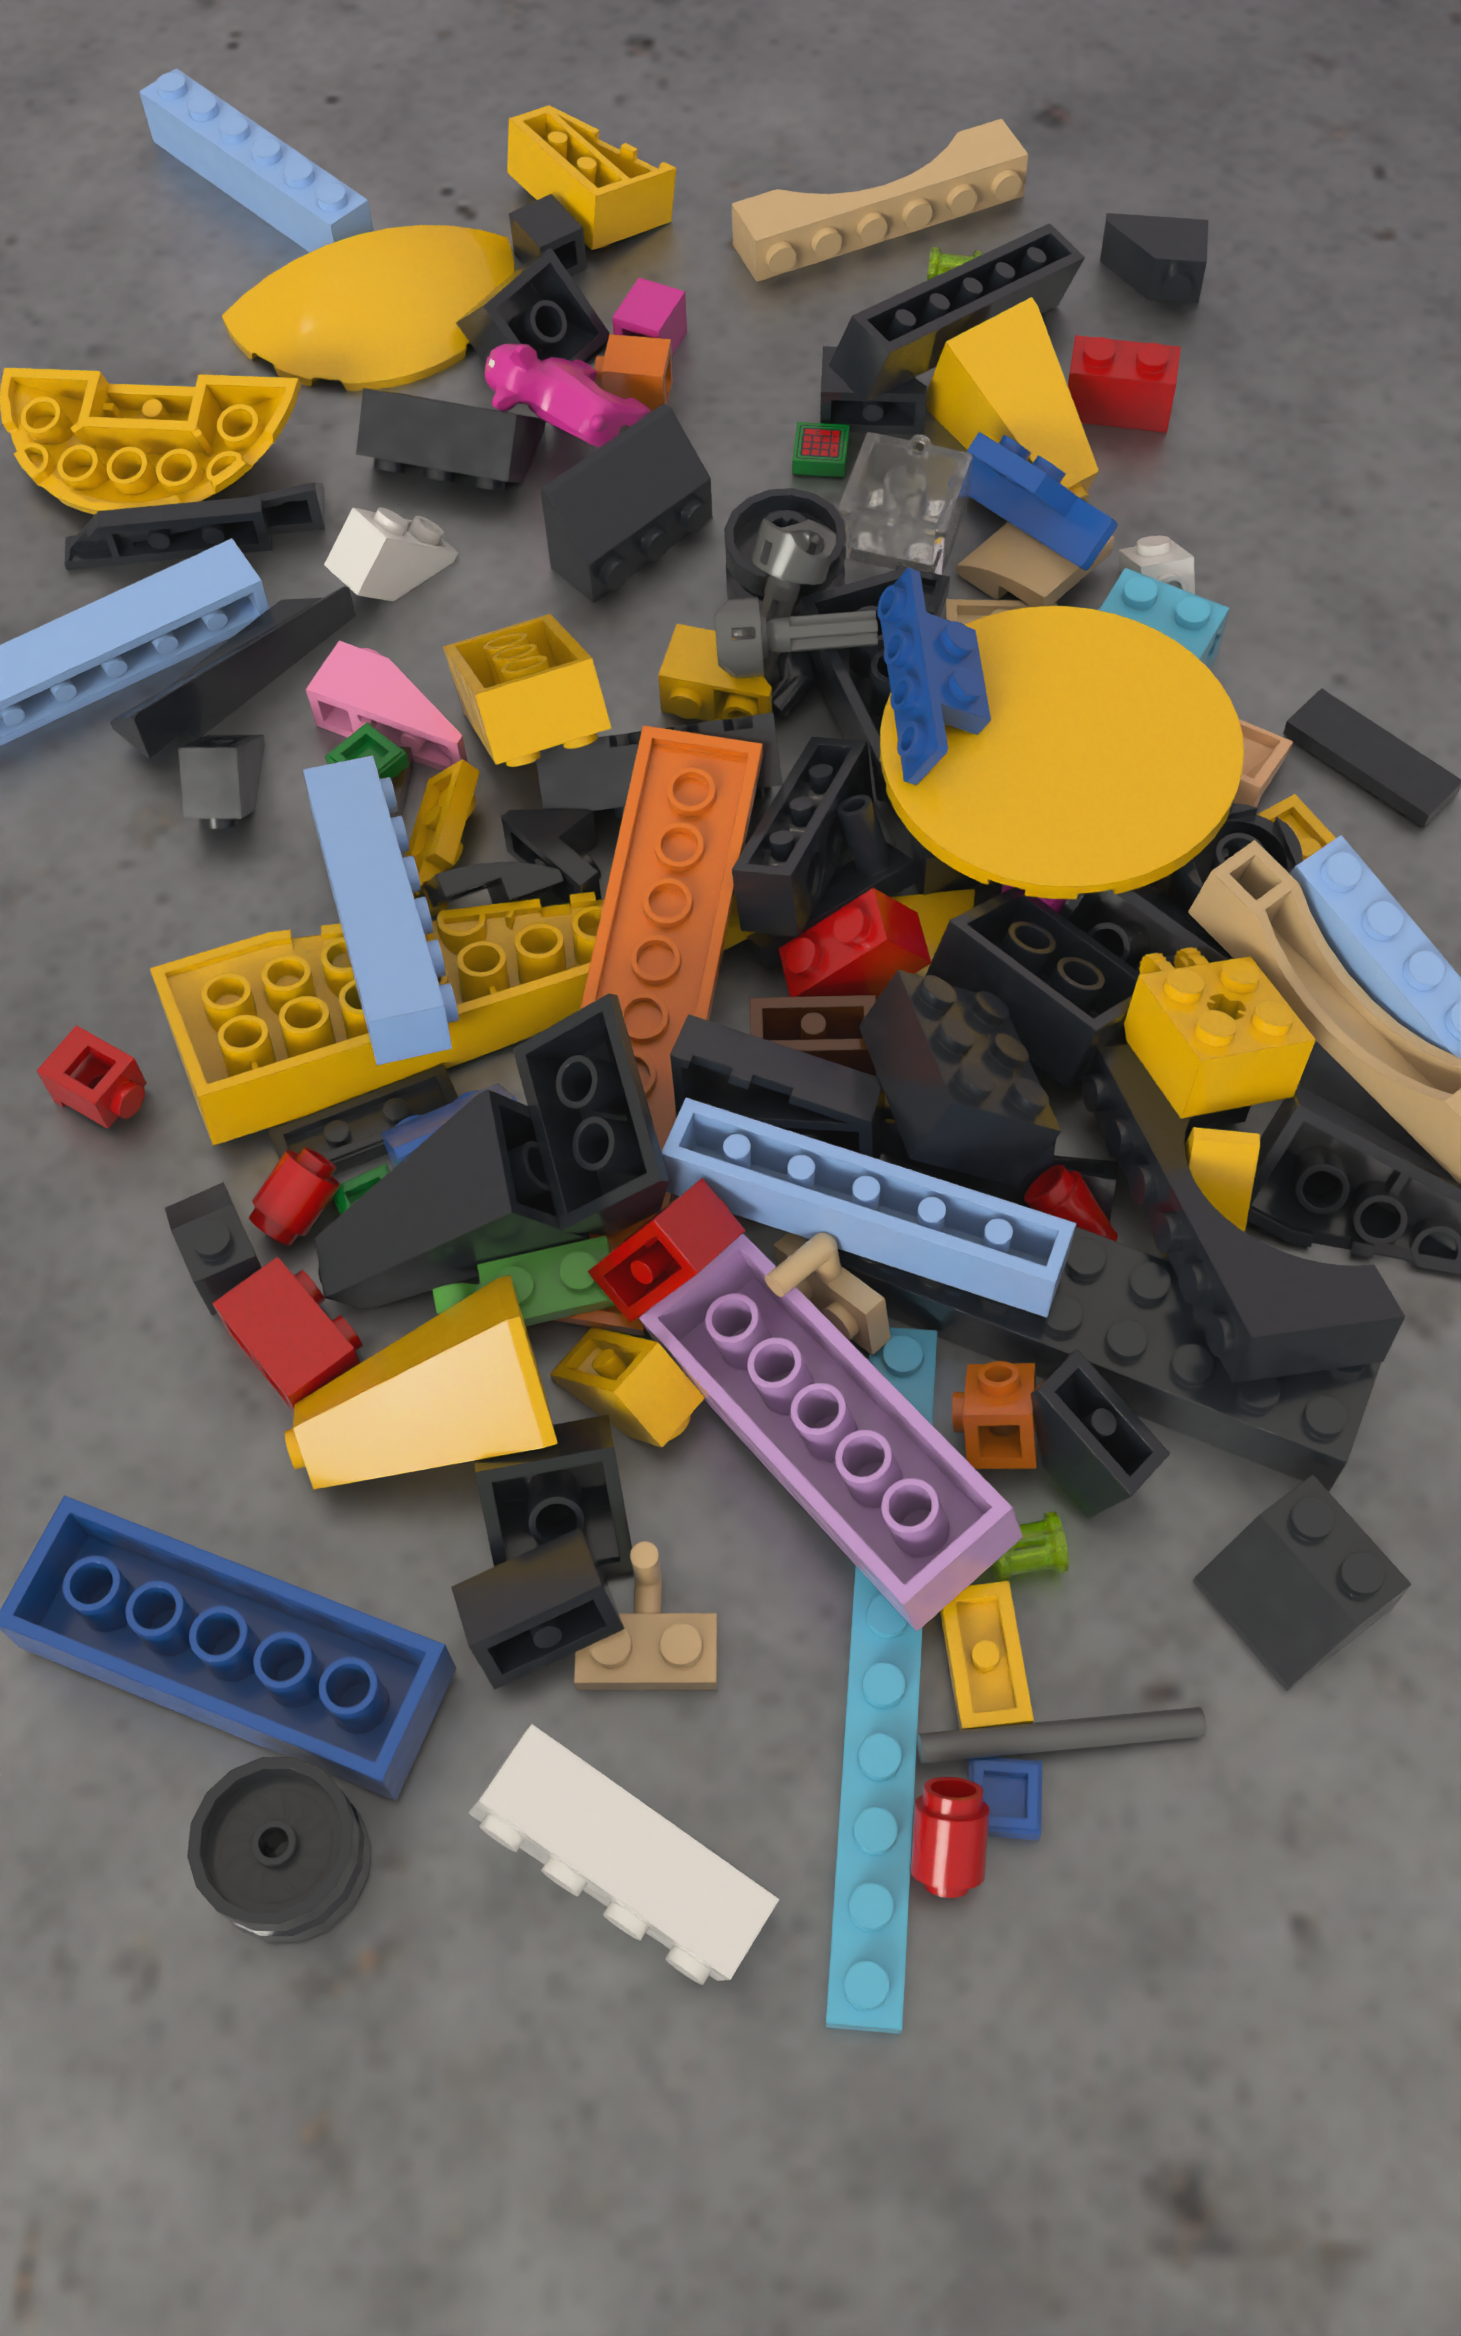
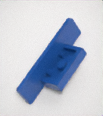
M979 432L951 476L950 484L1082 570H1088L1118 526L1117 521L1060 484L1066 474L1046 459L1038 455L1033 464L1027 461L1031 452L1013 439L1004 435L1000 442L997 443Z
M908 567L894 585H890L884 590L878 603L877 613L881 621L885 648L884 660L888 668L891 689L890 702L891 707L894 709L898 737L897 750L901 757L903 778L905 782L917 785L947 753L948 744L944 724L978 735L991 721L976 630L960 622L949 621L927 613L920 571Z

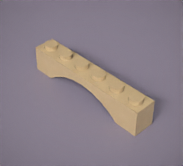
M1001 118L957 132L947 148L930 163L914 173L886 185L861 191L835 194L799 193L776 189L732 203L733 246L755 281L759 282L1023 197L1028 153Z
M1255 840L1211 871L1188 913L1234 959L1251 956L1316 1041L1461 1184V1058L1429 1044L1399 1024L1366 994L1348 974L1327 944L1309 910L1300 884Z

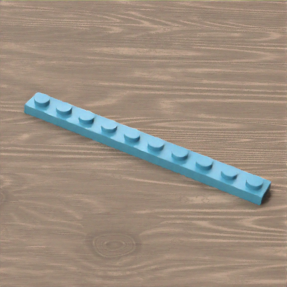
M889 1327L891 1339L873 1355L869 1353V1362L933 1426L937 1331ZM855 1566L826 2027L901 2034L903 2026L922 1628L916 1632L857 1566Z

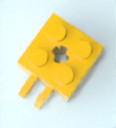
M1190 947L1177 951V955L1174 956V967L1169 961H1166V957H1163L1162 953L1147 954L1142 957L1139 967L1140 975L1138 976L1124 1021L1126 1040L1181 1119L1294 1097L1316 1039L1251 956L1209 963L1204 956H1201L1197 948Z

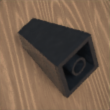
M488 1089L476 1095L315 1237L319 1261L318 1275L322 1284L324 1298L368 1310L441 1286L479 1276L477 1264L588 1240L590 1235L589 1233L560 1231L528 1106Z

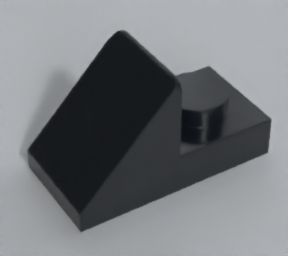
M509 810L501 816L507 852L522 863L538 864L560 869L564 881L552 891L565 903H570L569 895L595 892L596 900L602 899L599 882L601 873L594 860L587 854L597 844L594 813L591 810Z

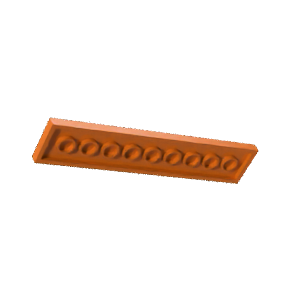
M643 725L580 1009L608 993L618 995L662 1152L677 1118L670 1053L688 1014L708 1021L710 1018L735 895L732 868L744 850L763 757V744ZM666 1192L661 1210L672 1202L674 1194ZM654 1215L613 1235L589 1234L590 1239L607 1236L610 1251H612ZM616 1306L554 1320L644 1337L646 1333V1328L639 1319L641 1316L630 1323Z

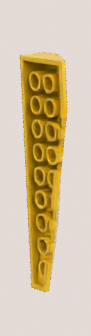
M595 892L569 895L570 903L541 907L539 898L440 911L437 920H432L433 933L426 934L425 938L426 941L436 939L439 941L446 976L439 977L437 980L439 985L451 983L457 1005L459 1021L448 1023L452 1049L381 1065L376 1064L340 923L322 925L320 935L292 938L291 929L267 932L150 968L212 1145L214 1146L307 1116L443 1063L446 1069L537 1035L579 1011L604 899L596 900ZM735 895L723 951L747 939V936L755 933L741 931Z

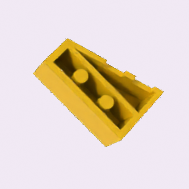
M550 105L509 118L507 173L536 200L552 194L583 227L584 243L591 250L607 247L614 242L672 221L676 167L662 162L658 169L638 159L637 148L624 143L618 149L599 139V129Z

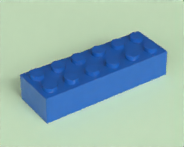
M65 1495L0 1609V1630L19 1648L286 1757L298 1758L323 1769L325 1773L394 1801L397 1800L457 1669L446 1645Z

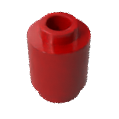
M304 1147L300 1154L286 1150L253 1198L252 1203L255 1208L249 1215V1220L271 1238L285 1245L292 1246L298 1235L306 1236L340 1187V1183L332 1176L337 1167L326 1157L309 1147Z
M958 1777L932 1778L924 1783L923 1795L915 1801L911 1874L916 1880L925 1884V1889L928 1892L940 1897L956 1898L964 1896L969 1892V1889L979 1886L985 1880L990 1808L983 1801V1788L973 1781Z

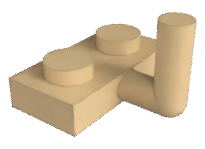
M788 1232L773 1245L777 1267L765 1276V1281L773 1293L783 1297L796 1287L848 1340L852 1339L871 1355L891 1339L885 1298L841 1266L837 1242L831 1234L821 1232L807 1241L802 1236Z
M647 1541L637 1543L633 1546L630 1553L634 1573V1613H619L625 1628L624 1630L575 1652L574 1684L576 1690H717V1613H662V1572L658 1549L654 1544Z

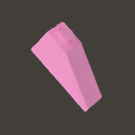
M338 641L306 688L315 724L320 728L349 737L365 723H369L398 747H411L414 762L439 771L445 770L461 759L468 762L462 734L389 658L382 656L373 649L359 648Z

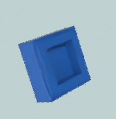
M995 1757L969 1759L967 1780L973 1781L983 1788V1801L990 1808L988 1836L1039 1840L1041 1836L1042 1761Z

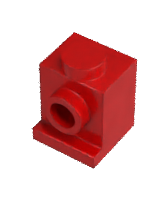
M77 1025L36 1070L55 1103L62 1107L67 1105L107 1129L118 1117L123 1119L132 1117L140 1109L145 1098L144 1086L147 1082L135 1058Z

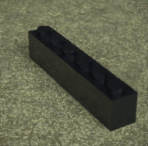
M1049 223L852 315L830 361L829 367L864 402H867L935 368L946 341L1032 297L1038 305L1041 314L1058 306L1085 257Z

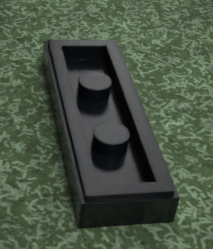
M1322 688L1286 722L1283 732L1285 736L1423 828L1458 794L1461 788L1460 778Z
M443 1063L268 1130L279 1160L286 1150L300 1154L304 1147H309L326 1157L337 1167L332 1174L335 1175L388 1154L381 1132L395 1127L407 1117L424 1115L454 1102L458 1095Z

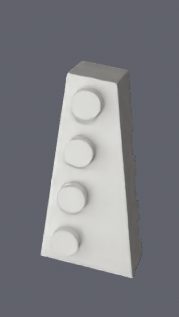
M533 1724L518 1738L468 1812L471 1816L482 1822L479 1827L497 1842L514 1852H517L520 1848L543 1863L544 1866L541 1871L563 1889L575 1896H579L583 1890L607 1906L603 1913L604 1917L619 1929L640 1941L644 1934L647 1933L669 1948L670 1951L665 1960L678 1971L701 1985L705 1983L708 1976H711L716 1981L731 1980L779 1901L776 1896Z

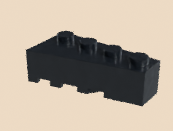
M773 713L664 728L763 744V757L754 799L764 798L763 788L783 785ZM642 731L598 737L593 743L578 748L567 749L563 747V744L541 750V757L536 760L543 809H587L595 811L614 808L615 818H623Z

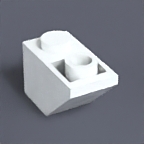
M353 507L324 565L356 595L394 602L452 564L458 552L442 538L444 531L437 524L424 517L415 516L412 521L403 519L395 512L382 507L378 508L377 512Z

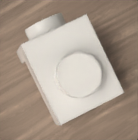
M1148 536L1139 539L1137 546L1119 549L1120 572L1128 568L1195 594L1194 556L1170 540L1169 537Z

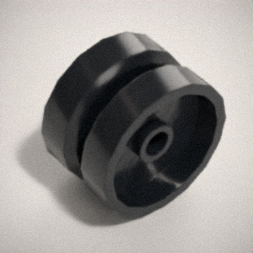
M794 488L771 489L748 497L732 511L724 528L728 600L758 597L759 610L761 609L765 595L764 589L770 574L753 564L751 557L763 519L768 520L779 528L810 519L828 527L837 535L836 546L825 581L822 584L815 585L801 584L791 616H799V598L845 585V522L830 502L815 493Z
M261 1757L230 1770L205 1794L190 1825L187 1858L196 1888L218 1913L228 1919L239 1930L268 1943L302 1942L330 1930L354 1907L368 1878L370 1841L361 1814L323 1769L295 1757ZM288 1841L285 1852L277 1856L275 1850L282 1843Z

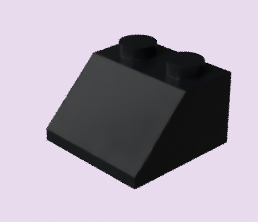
M552 248L522 265L456 322L484 363L485 357L489 352L503 344H528L536 350L537 358L541 361L554 357L570 361L578 359L584 362L608 341L610 334Z
M609 1414L553 1424L558 1444L535 1450L475 1460V1475L494 1567L580 1527L605 1578L633 1573L630 1558L632 1543Z
M1311 1475L1256 1517L1193 1580L1287 1692L1390 1612L1412 1585L1314 1475Z

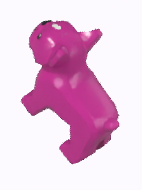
M503 344L490 351L485 357V380L488 386L495 392L492 399V406L505 412L511 410L517 404H527L528 408L545 422L557 426L599 448L619 435V430L622 426H632L651 412V409L632 397L623 399L601 389L594 382L597 370L578 359L570 361L563 358L550 357L541 361L537 358L536 350L528 344Z

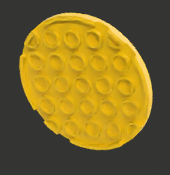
M1039 606L1003 611L964 624L976 630L991 721L978 735L944 724L948 744L947 753L917 785L907 783L903 778L901 757L897 750L898 737L894 709L891 707L890 702L891 693L889 695L880 729V761L886 782L887 795L901 821L927 850L958 872L987 885L992 880L1003 885L1024 889L1025 896L1048 899H1077L1078 894L1107 890H1113L1114 894H1120L1146 886L1170 875L1196 857L1215 838L1227 820L1242 775L1244 759L1243 734L1232 701L1219 680L1203 662L1174 639L1138 621L1113 613L1070 606Z

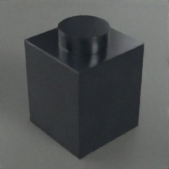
M552 194L509 213L514 255L523 265L549 248H552L570 276L587 269L583 227Z

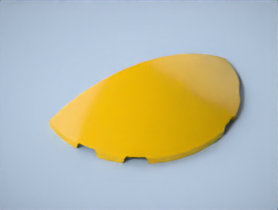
M451 225L393 227L358 234L316 249L268 275L242 295L222 315V319L230 337L238 348L251 360L258 355L272 363L279 377L298 378L301 384L306 386H312V383L318 378L340 380L347 391H363V388L377 390L396 387L430 377L465 358L466 345L470 342L456 322L515 272L513 252L508 237L484 230Z
M4 368L0 389L1 420L7 432L11 434L17 451L13 453L32 480L38 486L43 487L53 496L57 497L65 505L95 515L98 511L199 502L219 493L248 472L277 440L291 416L302 384L298 378L198 374L195 387L109 384L101 371Z

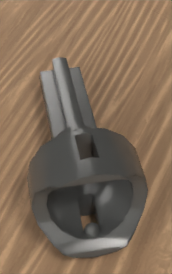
M766 519L762 520L751 560L758 568L770 574L766 582L765 595L760 609V613H765L766 621L778 617H791L801 584L815 585L822 584L825 581L837 537L836 533L828 527L808 519L801 523L779 528ZM768 651V660H763L764 678L768 683L772 682L780 653Z
M758 597L730 599L715 613L718 666L734 678L763 677V660H768V651L786 653L878 645L876 610L778 617L766 621L765 613H760ZM732 637H754V639L732 640Z

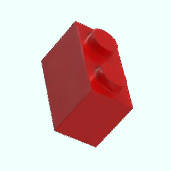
M1075 335L1068 389L1081 423L1167 433L1177 384L1181 346Z
M875 888L870 889L802 933L799 937L794 938L779 948L790 997L876 995L878 997L897 970L915 974L932 963L918 912Z
M701 1178L635 1230L587 1272L631 1323L701 1272L746 1230L732 1215L725 1202Z
M276 1257L212 1304L229 1334L294 1413L295 1403L360 1364L356 1351L362 1348L363 1344L350 1324L341 1315L331 1321L319 1307L325 1301V1298L310 1276L304 1270L293 1275L279 1257Z

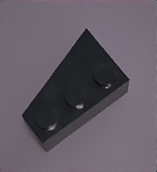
M688 1014L670 1053L676 1117L685 1098H689L879 1160L886 1137L885 1093L878 1077Z

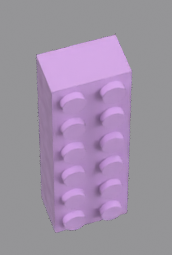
M741 1234L701 1272L650 1308L639 1319L652 1340L658 1342L704 1395V1400L917 1632L1023 1538L1014 1509L796 1287L783 1297H779L772 1292L765 1281V1276L776 1266L744 1234Z

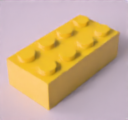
M551 614L443 646L462 711L496 765L506 762V765L509 767L529 764L541 757V750L563 744V747L567 749L586 746L598 739V732L612 728L592 657Z

